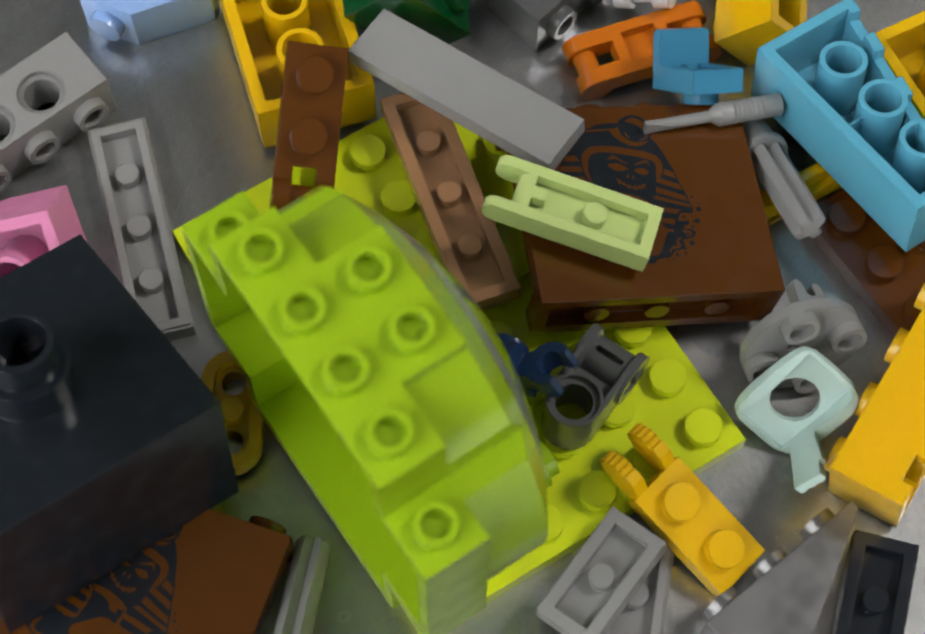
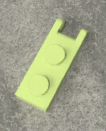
M503 155L499 158L495 169L497 175L502 179L516 183L517 186L512 200L497 195L487 196L481 208V212L485 217L643 272L651 254L664 208L515 156Z

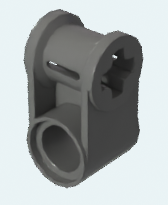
M594 323L586 331L572 352L579 361L576 368L564 366L555 377L564 389L562 395L559 397L545 396L541 428L545 437L554 446L561 449L575 450L586 446L615 407L621 404L630 394L649 362V357L644 353L640 352L634 355L604 336V327L597 323ZM564 404H575L581 407L587 416L581 419H569L562 416L558 412L557 407Z

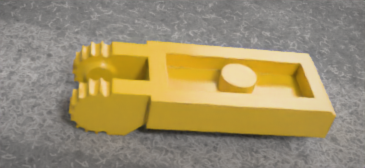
M637 423L628 432V439L633 447L657 472L645 482L643 476L633 468L632 464L625 457L611 450L601 459V467L630 499L627 504L659 538L666 542L669 549L711 594L720 596L735 584L764 553L765 549L679 457L673 456L671 449L658 438V435L652 429H649L642 423Z

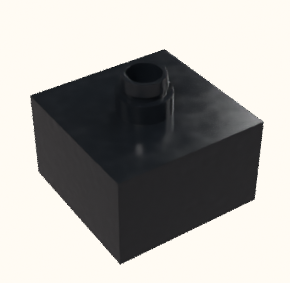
M81 234L0 278V619L9 633H12L194 520L206 510L215 507L239 492L220 402Z

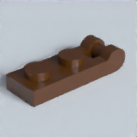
M287 41L269 209L275 206L279 210L321 185L334 189L349 48ZM293 167L316 169L314 187L292 185Z

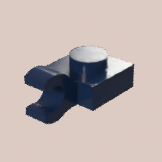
M497 333L516 369L525 396L535 398L538 391L546 397H559L562 395L564 389L553 375H550L551 371L558 366L576 368L579 362L565 344L556 341L548 342L529 352L528 347L514 336L506 333Z

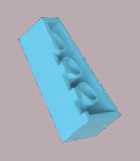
M842 0L758 48L751 95L754 97L776 92L781 95L784 111L782 116L774 118L876 223L907 252L925 241V119L920 117L912 104L913 92L902 76L896 78L883 58L885 48L875 32L868 33L860 21L861 10L854 0Z

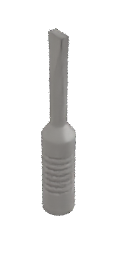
M776 92L715 103L708 111L644 121L642 130L644 134L709 122L721 127L782 116L784 111L783 99Z

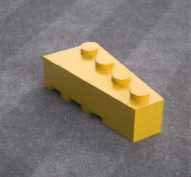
M925 283L913 306L921 311L910 331L903 327L898 330L884 357V361L890 363L879 384L873 381L868 384L854 411V415L858 416L859 419L847 438L842 435L838 438L824 465L825 470L829 472L828 491L849 503L853 501L858 508L896 528L925 477Z

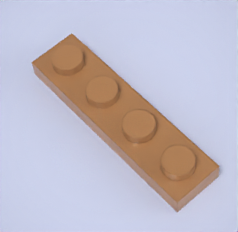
M403 92L380 99L382 115L441 264L462 284L481 310L520 298L521 286L495 222L485 217L481 212L485 198L454 122Z

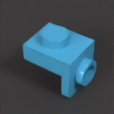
M667 28L654 31L653 89L683 94V103L690 105H713L719 103V94L743 92L744 68L709 63V30L707 28Z

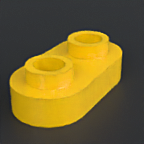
M224 351L209 360L204 367L201 380L221 404L228 440L238 439L243 442L242 448L237 453L231 454L235 475L239 476L250 471L261 458L265 421L253 405L246 377L229 352ZM233 381L246 383L244 391L237 395L227 394L225 388Z

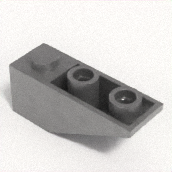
M852 501L836 515L829 508L821 511L799 532L805 539L804 542L789 554L781 547L774 550L753 569L752 574L758 580L740 595L733 587H730L703 611L709 620L700 634H813L859 508Z

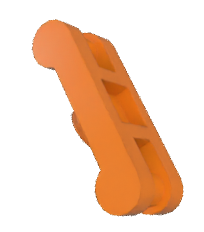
M688 1L675 5L672 9H661L578 34L568 39L561 49L568 66L575 67L579 76L575 82L582 99L585 101L597 100L609 94L612 89L653 77V34L655 30L704 27L707 19L699 2ZM709 34V63H713L720 57L722 51L720 46L714 43V35ZM611 53L614 61L599 65L597 57Z

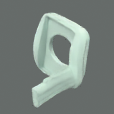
M802 346L785 355L750 383L739 395L734 407L738 418L765 443L775 450L790 453L794 489L799 493H805L809 488L825 482L824 465L826 459L819 442L854 413L859 402V392L853 382L835 364L817 350ZM791 378H801L813 383L820 394L818 403L813 410L798 417L783 416L776 412L771 406L769 399L772 390L782 381Z

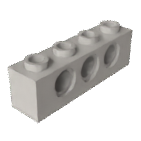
M64 32L0 75V135H7L0 142V193L6 189L13 178L32 165L41 164L51 159L58 152L60 146L82 131L95 129L104 122L110 112L116 109L106 77L67 32ZM56 103L47 110H37L44 104Z

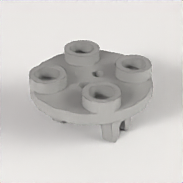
M794 279L786 288L790 304L768 314L762 320H757L740 345L739 361L747 380L752 383L778 360L802 346L817 350L837 367L850 358L853 352L865 345L868 337L852 305L838 298H827L821 287L817 284H812L806 291L803 284L799 280ZM801 378L786 379L775 387L788 388L794 386L795 391L801 394L812 393L818 390L813 383Z

